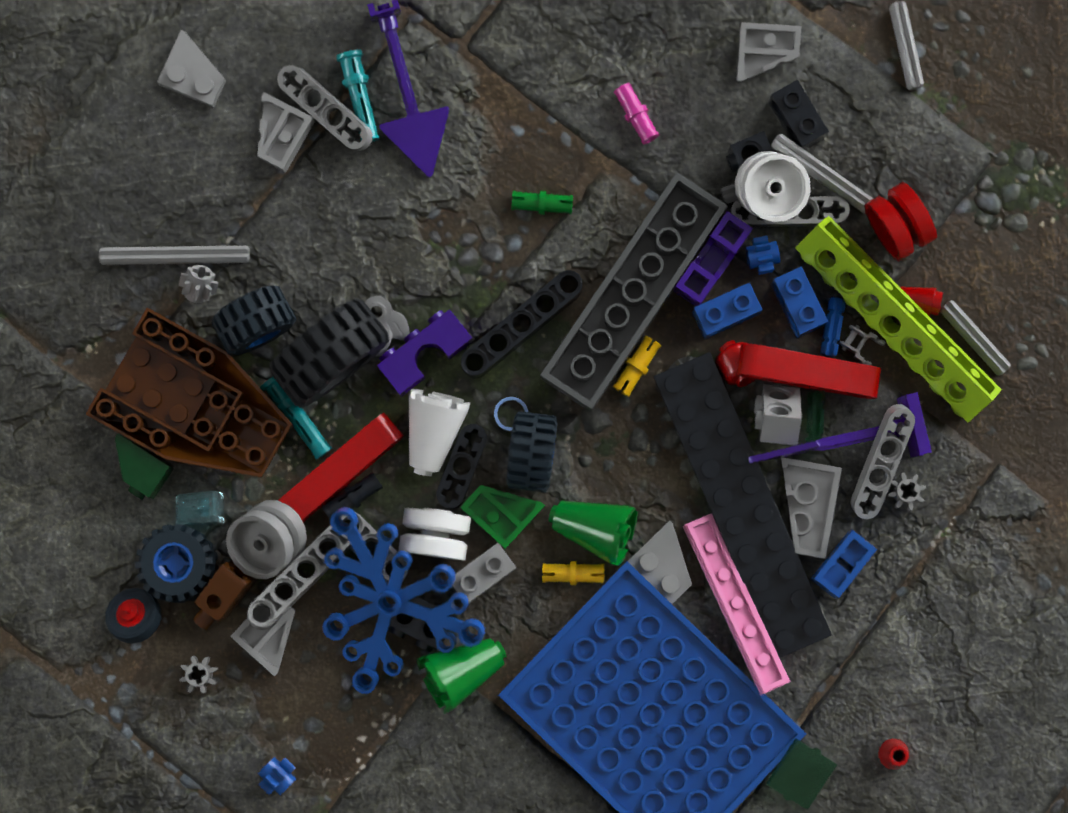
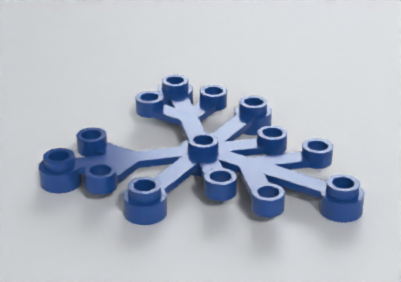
M343 507L332 515L330 524L333 531L339 535L347 536L360 562L345 557L341 549L332 548L324 557L326 566L331 569L339 568L370 579L374 588L360 584L358 578L354 575L345 576L339 583L340 592L345 596L354 595L371 601V603L345 615L341 613L329 615L323 623V632L331 640H340L347 634L350 626L379 614L372 636L359 642L351 640L342 650L344 658L348 661H356L362 654L367 653L364 666L360 667L352 678V685L356 691L368 694L375 689L379 682V675L376 671L379 658L383 662L384 672L389 676H397L403 669V660L392 653L385 640L391 618L399 613L426 621L436 639L438 650L443 653L451 652L457 643L455 635L446 631V629L458 633L459 640L466 646L474 647L481 642L485 635V628L480 621L476 619L462 621L449 616L453 613L461 614L466 610L469 600L465 594L455 593L448 602L432 609L408 601L432 589L437 592L448 591L456 580L455 572L450 566L438 565L428 577L400 589L405 571L408 570L413 562L409 552L402 550L393 557V569L389 583L386 582L382 574L390 545L398 536L397 528L390 523L381 526L377 532L378 543L374 556H372L356 527L358 524L357 514L352 509ZM342 515H347L351 523H345L342 520ZM383 530H389L392 533V538H386L383 535ZM331 554H334L339 558L338 563H335L331 560ZM398 557L405 558L407 565H401L398 562ZM439 572L446 573L449 579L442 580ZM345 582H351L354 585V589H348L345 586ZM386 597H392L395 600V604H389L386 601ZM454 600H461L463 607H457L454 604ZM334 620L339 621L343 628H337L334 625ZM468 627H475L478 630V634L470 633ZM442 639L450 640L451 646H445L442 643ZM348 647L355 648L357 650V654H351L348 650ZM389 662L396 663L398 669H392L389 666ZM363 674L369 675L372 681L365 680Z

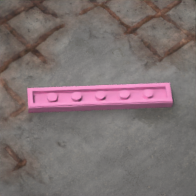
M712 513L685 524L683 529L760 695L789 683L788 675L748 589L736 569Z

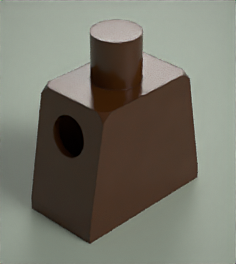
M232 560L222 564L196 599L195 604L201 609L195 615L193 621L199 627L208 630L215 620L219 622L227 618L258 579L243 573Z

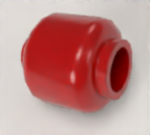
M732 340L719 348L720 353L716 357L715 365L729 385L744 387L756 380L737 375L741 344H748L747 342L736 343Z

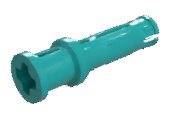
M350 50L340 53L336 56L337 62L341 63L344 75L342 84L345 89H349L354 114L371 129L373 135L372 142L377 141L380 138L377 133L366 88L369 77L364 73L361 61L363 52L362 50Z
M273 377L260 386V389L268 393L280 411L289 419L316 460L332 449L304 409L294 405Z

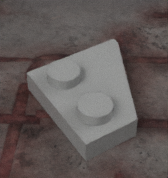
M741 22L736 82H742L800 57L802 26Z
M180 30L157 83L160 86L214 108L226 80L186 32Z
M264 92L261 98L263 115L262 119H260L259 131L261 139L258 142L257 156L262 161L287 172L316 120L312 116Z
M669 520L628 562L673 604L692 585L673 523Z
M275 592L276 597H277L278 599H280V600H283V599ZM259 607L253 613V618L261 623L269 620L271 612L266 607ZM290 607L273 626L266 630L254 628L250 624L249 618H247L230 637L275 676L279 672L296 610Z

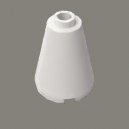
M411 389L409 393V465L415 468L414 473L432 476L433 472L440 471L469 411L470 403H464V400L438 392H432L427 397L423 396L424 390Z

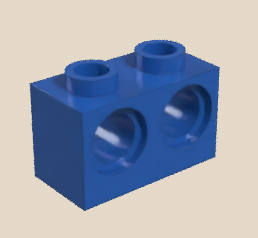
M802 266L772 281L773 291L797 339L826 325L828 322L827 317Z
M749 282L694 307L692 314L705 340L760 315L763 309Z
M854 530L848 531L810 580L834 599L839 598L877 549Z

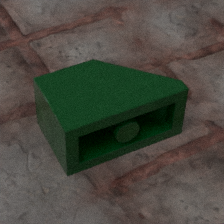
M118 433L115 437L123 481L130 485L127 491L141 500H144L146 496L154 499L174 468Z

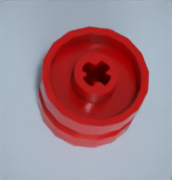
M901 182L889 189L888 200L877 196L864 205L866 216L874 233L886 251L898 262L914 252V244L923 248L937 239V231L928 210L915 191L905 182Z

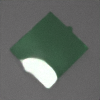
M795 738L766 784L783 794L785 800L789 801L791 799L808 810L837 764L822 755L817 747L811 748Z

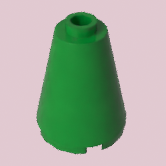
M562 500L558 505H553L549 514V522L552 523V529L609 564L619 566L629 550L625 548L628 539H633L638 513L635 507L629 505Z
M491 638L481 640L474 647L461 645L454 647L449 653L438 651L423 655L417 659V666L419 671L425 668L427 675L423 678V681L439 708L444 706L443 713L446 714L455 709L503 667V659L507 656L499 641L494 642Z

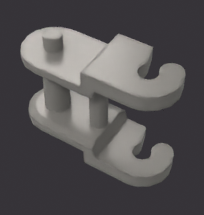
M850 325L851 333L845 342H839L842 346L841 349L843 351L847 349L855 354L853 359L861 364L872 365L871 362L865 361V358L860 355L861 348L868 339L881 346H884L886 342L878 339V336L871 331L868 334L860 330L859 325ZM858 334L862 337V340L855 349L850 345Z

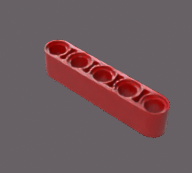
M746 343L741 344L737 375L741 377L864 399L878 398L881 368L877 366Z
M385 412L380 414L278 501L289 505L299 514L304 523L321 506L330 501L404 437L403 433Z

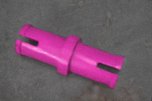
M626 83L618 87L614 91V95L617 96L626 113V121L632 123L642 140V144H648L658 138L660 134L656 131L647 115L648 108L646 105L641 104L632 89V85Z

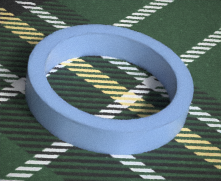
M506 397L497 403L494 410V418L500 428L512 431V427H506L499 421V407L504 402L516 401L522 405L525 412H528V409L521 399Z

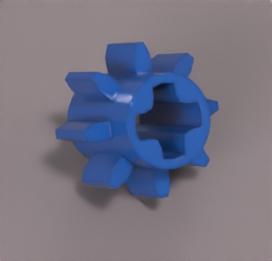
M767 235L753 238L752 246L746 247L749 269L757 268L759 275L773 272V265L780 264L778 244L776 241L768 242Z
M274 757L258 773L263 778L258 785L268 795L274 790L281 795L296 780L291 774L296 767L287 758L279 762Z

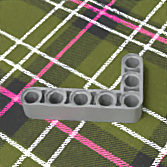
M356 513L358 517V530L365 543L369 541L378 543L377 531ZM342 515L343 521L350 520L347 515ZM330 525L251 603L248 608L250 624L258 630H266L273 626L330 569L324 562L325 556L319 551L322 543L332 542L344 554L349 549L355 553L347 536L337 534ZM391 545L382 572L387 583H389L390 576L385 572V567L392 563V559L397 553ZM334 554L330 556L331 560L335 563L339 560ZM398 557V562L401 565H407L403 557ZM301 564H311L315 568L313 576L310 578L299 576L297 569ZM408 570L405 571L403 581L406 578ZM288 585L293 590L291 598L288 600L278 599L275 591L279 586ZM266 607L271 612L269 620L262 623L257 622L253 618V613L257 608Z

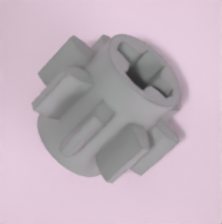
M194 265L188 267L186 273H181L178 285L183 287L181 294L186 299L194 303H202L205 300L209 301L210 295L216 294L219 282L214 281L215 273L211 269L203 265Z
M903 472L899 476L900 482L892 480L893 492L887 494V497H894L897 501L894 508L897 509L902 504H906L907 509L910 511L913 510V501L918 503L924 502V499L919 495L920 491L926 489V486L918 485L916 482L918 479L917 474L911 479H907L906 474ZM910 485V493L913 496L903 498V491L900 487Z
M191 656L192 664L190 666L181 665V668L186 672L185 677L179 680L180 682L187 681L190 684L188 692H193L199 686L202 693H207L206 684H217V681L212 677L213 672L219 669L218 667L211 668L208 665L210 657H205L202 663H199L196 656ZM196 667L206 672V675L202 677V683L199 679H193L192 674L197 670Z

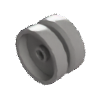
M265 500L253 506L247 513L241 515L232 523L226 537L227 550L233 563L243 573L256 579H268L278 575L305 550L307 541L305 525L299 514L289 505L278 500Z

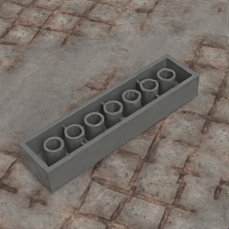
M676 172L541 373L540 379L589 412H592L724 215L728 205Z

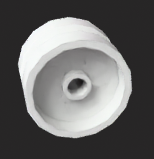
M773 151L758 152L747 158L738 169L735 178V194L741 206L750 214L771 222L787 221L798 215L806 206L811 192L810 178L805 167L795 158ZM775 182L774 189H770L771 184Z
M405 508L402 524L406 528L421 531L420 535L409 533L401 535L398 552L403 550L410 554L465 561L467 544L463 541L449 539V534L461 536L468 534L471 517L452 514L451 511L440 509Z

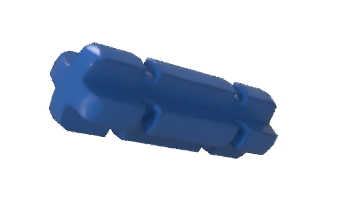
M831 297L828 303L827 310L830 312L826 315L828 322L823 332V339L825 341L821 344L820 354L825 357H835L838 352L839 345L837 341L840 340L844 317L841 315L844 313L846 306L842 298Z

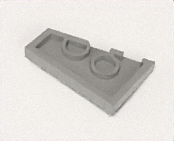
M781 458L795 553L826 559L842 468Z

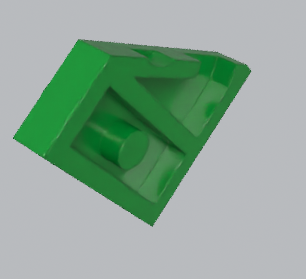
M480 485L460 508L506 549L545 505L539 501Z

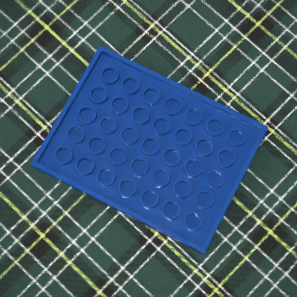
M628 561L622 565L499 694L529 726L619 813H732L806 735L766 694L760 695L756 685Z

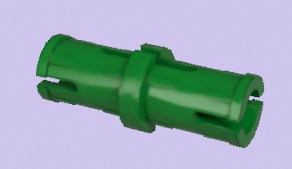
M540 190V193L516 191L512 193L511 210L539 211L538 214L545 215V212L572 215L573 195L546 194V191Z

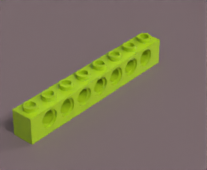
M829 215L795 247L800 253L801 258L822 275L825 283L834 287L843 296L845 303L851 308H855L864 317L866 324L876 330L886 340L888 346L898 352L908 362L909 367L929 383L932 391L937 395H941L951 405L956 415L970 422L1000 393L1002 389ZM827 251L832 252L836 260L830 258ZM849 272L855 275L857 282L850 278ZM870 294L874 295L878 299L879 303L874 302L871 299ZM892 316L896 317L901 325L896 324L892 320ZM913 338L918 339L921 342L922 347L918 346L914 342ZM935 360L940 361L944 368L937 366ZM956 382L963 384L966 390L960 389Z

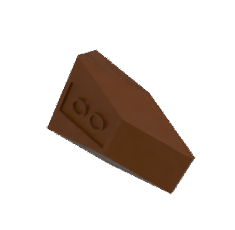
M146 308L132 332V335L136 338L106 390L100 388L86 415L166 460L262 478L290 430L292 423L225 350L155 311Z

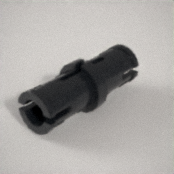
M371 472L352 487H345L343 493L321 507L331 520L332 515L338 509L343 507L350 509L355 507L358 509L362 506L361 502L383 489L373 472Z

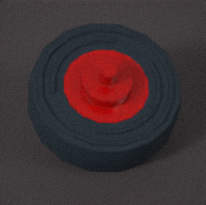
M139 588L125 589L118 593L109 602L105 612V622L110 633L118 640L130 644L140 643L150 638L158 629L161 621V608L157 599L146 590Z

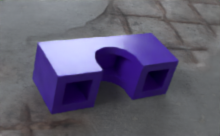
M727 211L710 235L701 252L692 261L676 284L674 292L695 307L701 305L753 228Z
M450 309L445 313L442 310L435 313L428 319L429 326L421 332L415 329L403 339L405 342L403 346L398 350H395L393 347L379 358L381 363L377 365L401 397L425 380L424 375L417 367V358L421 351L429 347L438 348L450 360L473 342L471 335Z

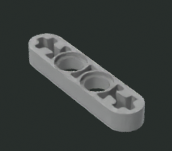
M292 65L285 66L280 70L277 78L279 87L345 146L359 151L365 150L370 146L373 137L371 129L307 72ZM290 74L296 75V81L305 87L300 89L290 84L291 81L288 76ZM317 90L320 93L321 100L317 106L311 107L308 104V95L311 91ZM339 109L342 112V120L338 125L333 126L329 121V115L333 110ZM349 126L352 130L361 131V142L354 141V135L345 129Z
M812 196L808 198L807 204L813 208V216L806 220L796 215L787 221L771 222L765 219L757 220V216L752 214L748 215L747 220H743L741 214H736V211L741 208L739 200L734 202L730 213L750 227L817 226L828 215L838 225L842 224L848 217L850 208L847 201L842 197ZM818 203L823 204L821 210L831 209L833 204H837L838 209H843V213H840L837 219L833 218L832 213H823L821 215L822 219H817L819 215Z
M892 405L885 412L852 494L851 508L862 519L874 518L881 510L914 428L915 417L904 405ZM902 414L906 420L905 422H899L897 425L893 419L894 417H900ZM888 430H890L893 433L896 431L900 435V437H897L896 435L887 432ZM889 440L894 441L896 444L894 452L890 455L881 454L882 444ZM875 469H882L885 473L882 481L878 483L870 482L869 476L871 472ZM865 487L871 489V492L869 493ZM869 497L872 505L865 506L863 510L859 503L861 501L866 502Z

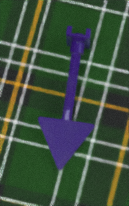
M391 0L393 5L391 8L389 3L377 6L378 11H375L373 3L367 4L372 22H379L381 33H385L407 112L405 118L380 124L379 128L428 177H432L450 109L446 106L420 113L418 110L396 31L399 28L396 16L401 15L398 0Z
M918 392L897 398V404L906 406L915 417V425L907 443L910 458L931 453ZM901 414V419L893 421L898 425L899 422H905L906 418ZM880 426L821 438L817 441L748 457L749 463L800 455L808 451H826L873 441ZM888 430L887 432L892 433L897 437H900V435L896 431L893 433L890 430Z

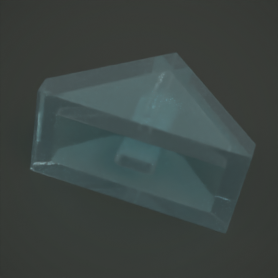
M206 491L175 495L176 524H224V493Z

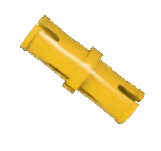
M645 335L633 357H628L625 362L627 364L626 368L612 386L619 392L627 381V385L622 391V394L630 397L642 374H647L649 371L647 366L658 349L661 348V344L655 341L647 351L648 346L653 340L649 336Z
M571 561L570 564L543 563L542 582H570V585H577V582L604 583L605 564H577V561Z

